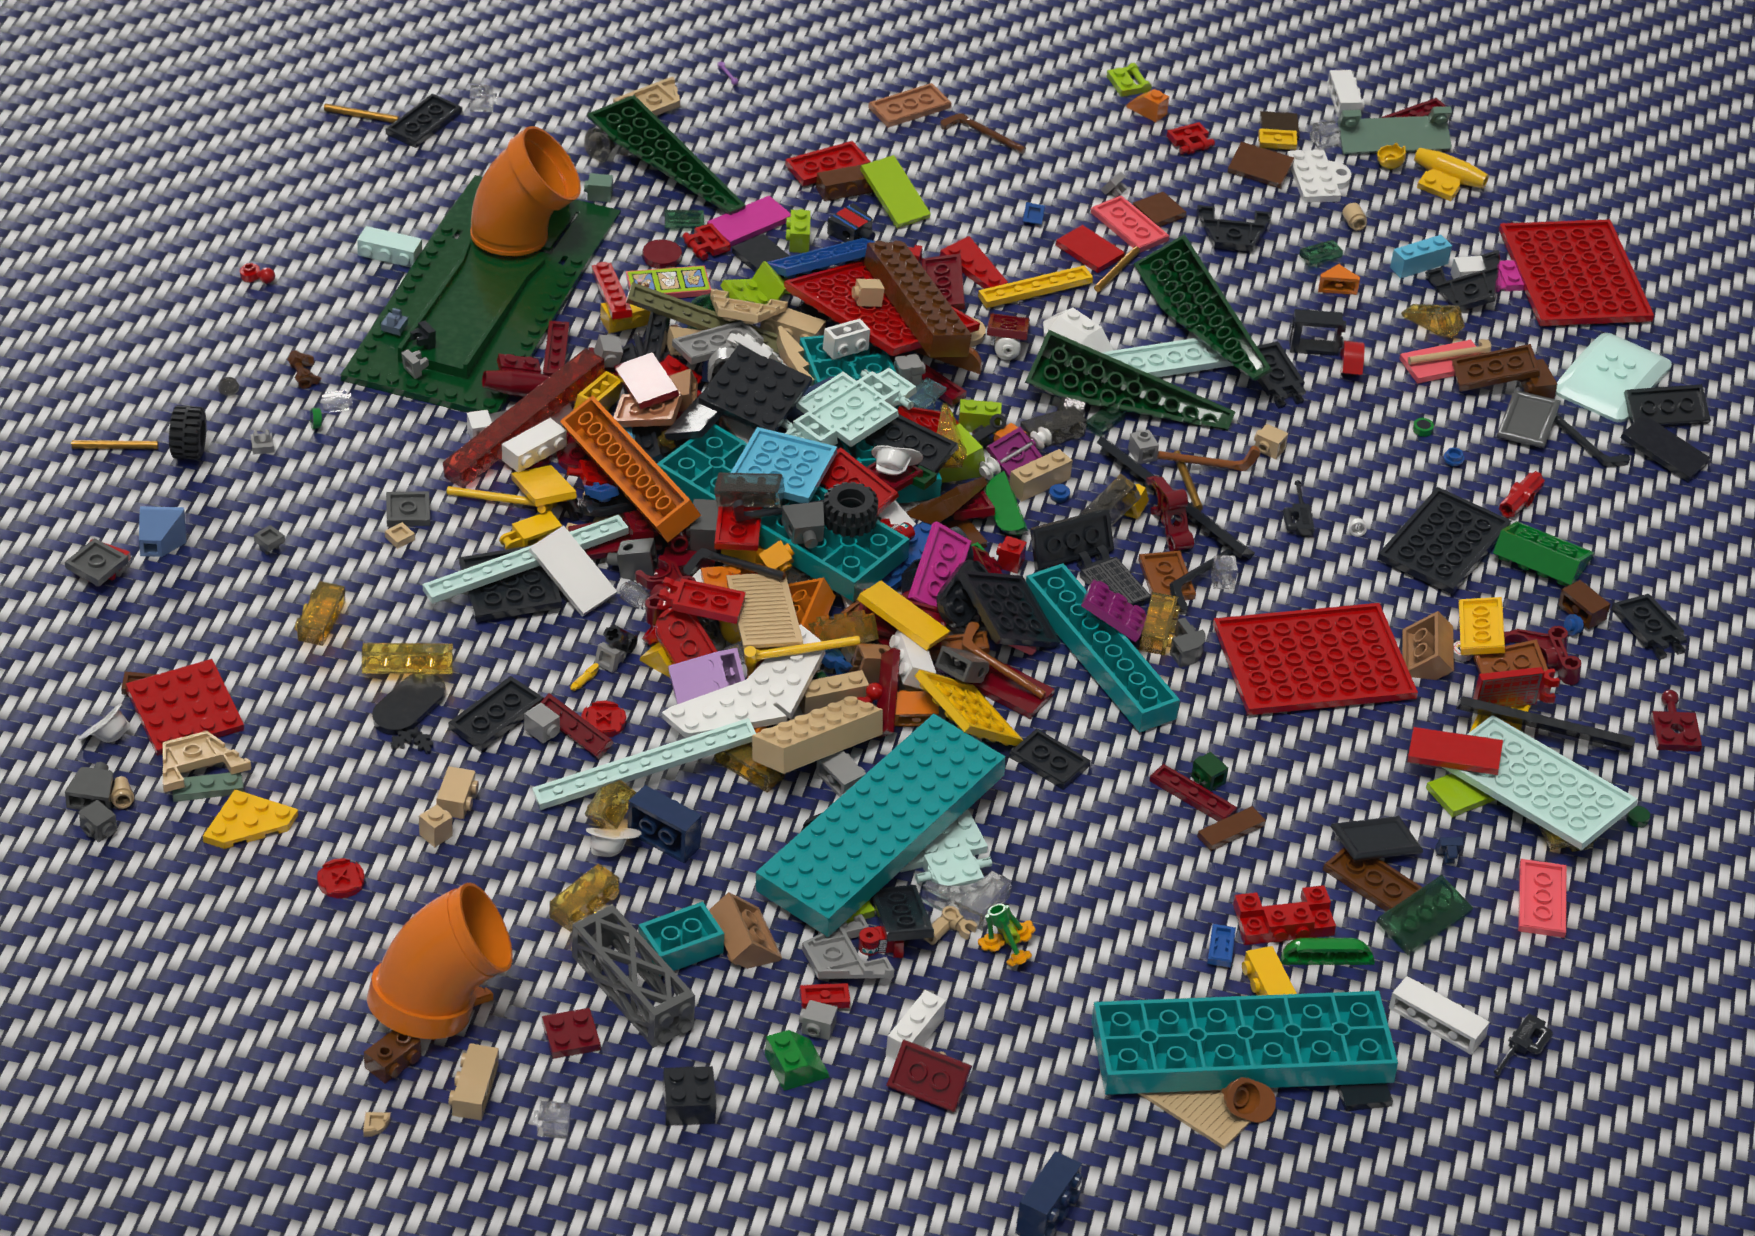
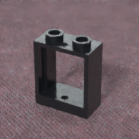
M1294 309L1289 337L1290 353L1338 356L1339 348L1343 347V336L1341 335L1346 331V321H1343L1342 312ZM1302 327L1335 328L1333 341L1300 339Z

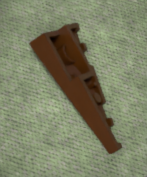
M983 476L956 486L939 497L915 506L906 513L911 518L931 525L936 521L941 522L951 516L988 483Z

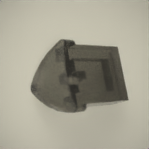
M1061 396L1054 420L1060 421L1063 412L1083 417L1086 402Z

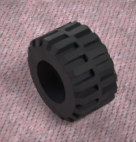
M175 406L169 428V449L173 458L200 460L203 455L207 429L206 413L203 407Z
M842 482L840 485H834V488H829L828 493H825L824 524L827 525L829 530H833L834 534H841L843 537H855L857 535L860 537L864 533L868 534L871 532V529L875 528L877 523V494L870 487H865L861 483Z

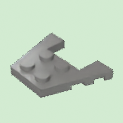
M862 914L855 916L854 921L849 924L844 922L829 937L821 933L802 943V950L818 979L894 977V969L887 957L862 962L850 941V938L859 937L862 929L869 927Z

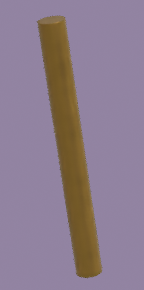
M326 103L324 105V111L391 123L399 119V116Z
M1134 247L1094 286L1095 291L1100 292L1140 253V249Z
M72 440V449H158V441Z
M1179 450L1173 452L1181 454ZM1176 462L1193 505L1201 511L1203 506L1184 462Z

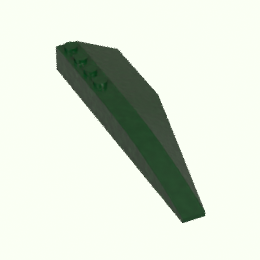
M1185 234L1134 263V266L1160 308L1252 380L1256 381L1272 371Z

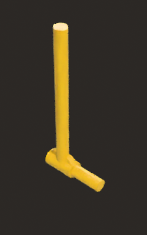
M447 487V495L535 506L525 496ZM558 502L538 506L537 510L539 513L550 511L557 506Z
M859 636L761 651L753 646H747L744 649L747 674L750 676L756 670L755 665L761 659L860 645Z

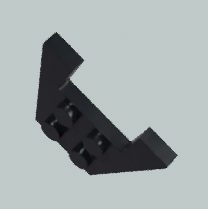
M1197 206V214L1213 247L1220 249L1253 252L1272 218V212L1255 211L1254 223L1215 219V206Z
M1499 250L1482 255L1485 270L1446 281L1443 269L1440 267L1426 271V279L1457 312L1496 301L1500 265Z

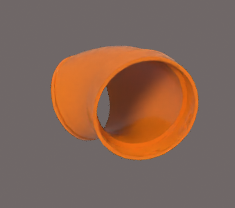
M529 126L509 140L508 147L498 155L483 175L472 206L470 230L472 241L481 249L504 256H521L540 250L547 242L548 223L554 210L563 209L579 197L581 184L577 170L563 147L546 131L535 126Z
M465 883L458 889H453L432 900L401 928L392 940L382 962L374 969L367 993L368 1007L382 1024L398 1033L421 1039L447 1038L460 1033L466 1028L475 1003L476 988L498 973L509 970L512 965L513 953L510 937L505 923L490 897L479 886L473 883Z

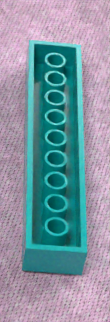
M1064 563L1026 576V582L1053 630L1139 733L1177 719L1180 699L1124 634L1081 606L1087 590Z

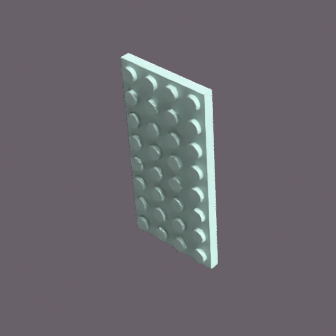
M1494 715L1490 716L1467 735L1503 740L1498 775L1444 768L1580 850L1584 849L1637 806V798Z

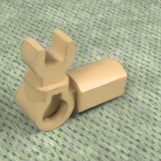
M946 906L942 910L941 917H938L932 923L934 938H924V940L934 945L949 929L959 931V935L968 940L971 932L967 929L975 933L978 925L974 921L965 920L956 907Z

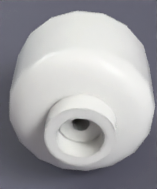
M995 338V352L999 358L1012 360L1019 355L1021 350L1020 339Z

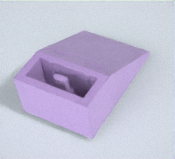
M737 648L714 652L668 666L677 704L745 680Z

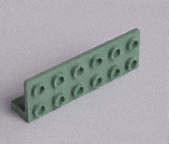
M1451 106L1433 107L1428 116L1361 119V110H1342L1337 120L1342 153H1377L1381 147L1386 145L1392 146L1395 143L1401 148L1405 146L1406 152H1416L1419 148L1434 151L1451 150L1452 145L1447 123L1452 114Z

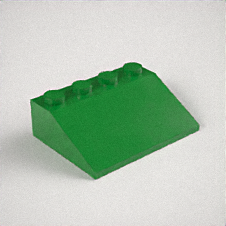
M1518 521L1501 530L1493 554L1498 555V558L1502 561L1510 562L1511 560L1516 562L1518 567L1525 570L1533 569L1537 571L1539 576L1549 578V576L1555 578L1557 583L1564 586L1571 585L1578 580L1595 553Z

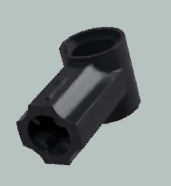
M613 624L611 627H606L603 633L606 639L605 642L628 654L632 653L637 645V635L627 632L617 625Z

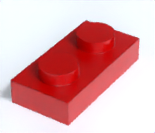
M848 983L800 985L801 1008L803 1009L807 1008L809 1000L838 1008H850Z

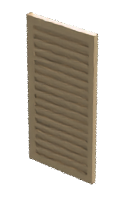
M759 573L726 575L728 588L746 592L737 622L743 649L747 646L764 648L803 644L787 578L780 580Z
M1221 1090L1138 1093L1223 1149L1251 1123V1121L1235 1116L1229 1111L1224 1103V1094Z

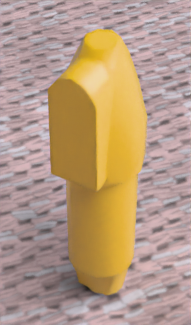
M594 663L571 684L570 689L575 691L593 679L599 670V664Z

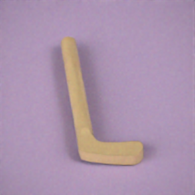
M1487 339L1478 340L1479 347L1408 357V363L1412 365L1491 352V343Z

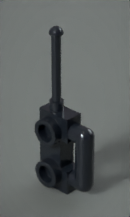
M1296 480L1295 485L1299 504H1292V507L1283 509L1285 527L1288 531H1296V535L1308 537L1313 535L1315 531L1312 520L1313 513H1311L1312 508H1310L1309 504L1303 502L1301 482Z
M1530 1013L1525 1017L1517 1031H1514L1513 1036L1509 1037L1508 1046L1510 1050L1497 1069L1494 1070L1495 1075L1501 1074V1070L1514 1052L1525 1055L1528 1051L1536 1055L1541 1053L1553 1035L1552 1030L1545 1027L1546 1021ZM1541 1035L1536 1043H1533L1531 1038Z

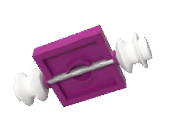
M1020 426L988 445L986 450L991 457L987 458V463L984 461L980 462L979 472L981 476L991 480L994 477L993 474L997 475L1001 471H1005L1010 482L1011 471L1043 457L1037 448L1042 450L1044 449V444L1051 445L1052 435L1050 431L1039 427L1038 433L1032 431L1029 439Z

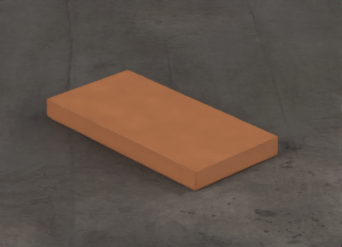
M930 83L869 102L868 108L889 128L949 109L952 102Z

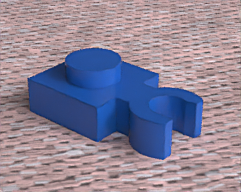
M594 482L593 486L584 485L585 495H589L590 498L597 499L599 502H608L611 500V497L619 495L617 486L610 484L600 485L598 482Z

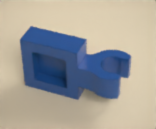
M839 649L825 650V656L821 661L828 669L835 668L837 675L847 673L845 670L852 668V665L846 661V658Z

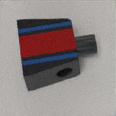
M854 203L828 218L827 234L841 241L848 242L860 238L873 241L876 236L875 232L872 231V218Z

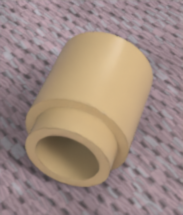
M1350 203L1344 207L1342 214L1350 228L1354 230L1363 229L1367 224V217L1360 205Z

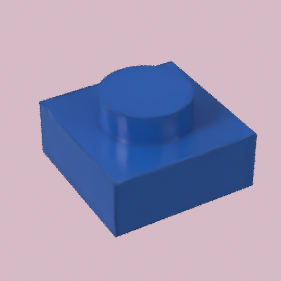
M1026 202L1023 222L1042 225L1046 206Z

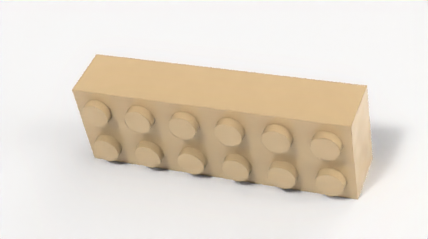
M848 696L839 702L829 703L828 706L821 709H814L808 714L796 716L795 719L780 722L772 728L762 729L761 732L752 735V760L781 773H787L882 735L883 709L873 706L872 703L860 701L857 697Z

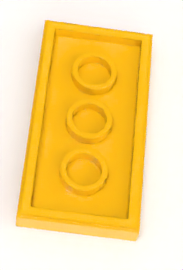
M552 465L524 470L519 473H511L512 481L536 507L577 498L576 490Z
M879 581L866 589L857 598L859 602L925 650L930 649L945 639L950 633L949 629L883 581Z
M1502 597L1460 599L1461 655L1505 653Z

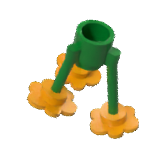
M1000 903L990 907L988 914L985 915L988 934L978 939V945L984 951L990 950L993 952L1000 950V946L1005 945L1003 936L993 933L994 925L998 929H1004L1014 952L1011 954V958L1006 961L1007 965L1015 966L1016 964L1025 963L1027 959L1032 957L1030 951L1018 950L1008 925L1011 920L1016 926L1015 929L1020 935L1018 943H1020L1021 941L1027 942L1031 939L1032 933L1036 930L1033 922L1027 920L1024 923H1019L1008 905L1005 906Z

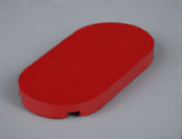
M670 607L658 617L655 633L672 664L718 652L696 615L673 611L672 607Z

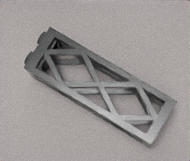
M613 904L572 924V957L653 1048L667 1043L672 1038L686 1033L694 1027L695 994ZM624 935L629 937V945ZM613 945L617 951H614L607 947ZM635 947L642 959L636 957ZM593 954L595 955V964L591 958ZM613 960L628 965L629 978ZM601 967L603 968L606 976L601 974ZM637 973L653 991L638 986ZM660 975L665 976V985ZM671 987L676 994L675 997H672ZM624 992L630 994V1003ZM647 999L661 1004L654 1007ZM636 1005H637V1007H638V1009H639L641 1015H638V1014H637Z

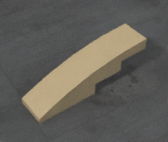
M779 326L776 343L783 363L812 377L808 373L809 363L803 358L804 349L782 326ZM812 377V384H811L810 386L814 385V378H813V377Z

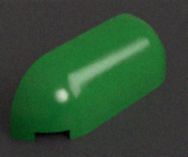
M1005 471L995 475L988 482L986 495L995 507L994 518L998 527L1009 535H1022L1028 529L1014 491L1009 484L1008 477Z
M1298 938L1285 946L1280 957L1282 965L1375 964L1374 956L1369 946L1356 938Z

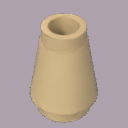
M119 776L114 780L111 802L117 808L124 809L132 804L134 794L128 779Z

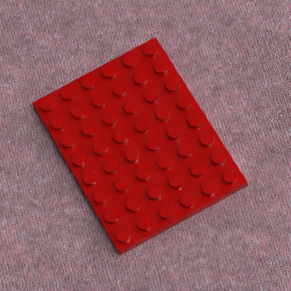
M1610 219L1500 223V234L1511 260H1514L1524 283L1523 288L1539 326L1653 321V311Z
M864 260L784 281V287L791 295L813 306L820 313L829 316L833 321L842 324L861 319L870 329L869 342L875 347L884 350L888 355L897 356L898 354L911 352L922 347L885 293L883 295L882 307L858 306L852 297V288L856 284V279H874L864 265ZM952 307L970 333L979 331V322Z
M1380 603L1214 618V629L1247 715L1417 699L1418 691Z

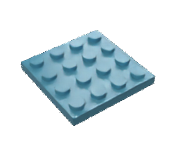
M757 427L729 474L727 485L762 492L799 503H809L837 454V446Z

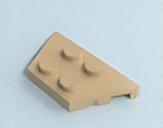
M673 76L613 99V103L635 95L655 116L680 107V98Z

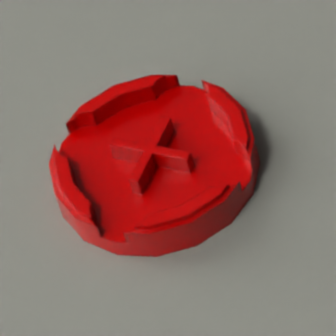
M610 701L593 702L588 708L586 706L583 709L581 715L583 719L608 737L618 735L624 730L626 725L625 710L619 708L618 704Z
M333 859L322 865V869L318 871V887L322 893L329 897L337 899L356 895L365 883L364 870L360 864L356 862L354 864L349 859Z

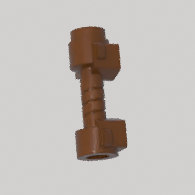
M297 350L291 351L287 360L291 367L297 371L295 380L298 382L299 387L306 389L312 384H319L322 378L304 368L306 366H313L314 357L300 353Z

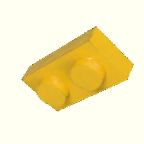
M1259 129V147L1296 150L1297 131Z

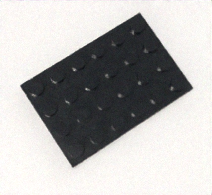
M1437 487L1379 552L1377 559L1445 592L1453 594L1497 543L1501 530L1511 525V520Z

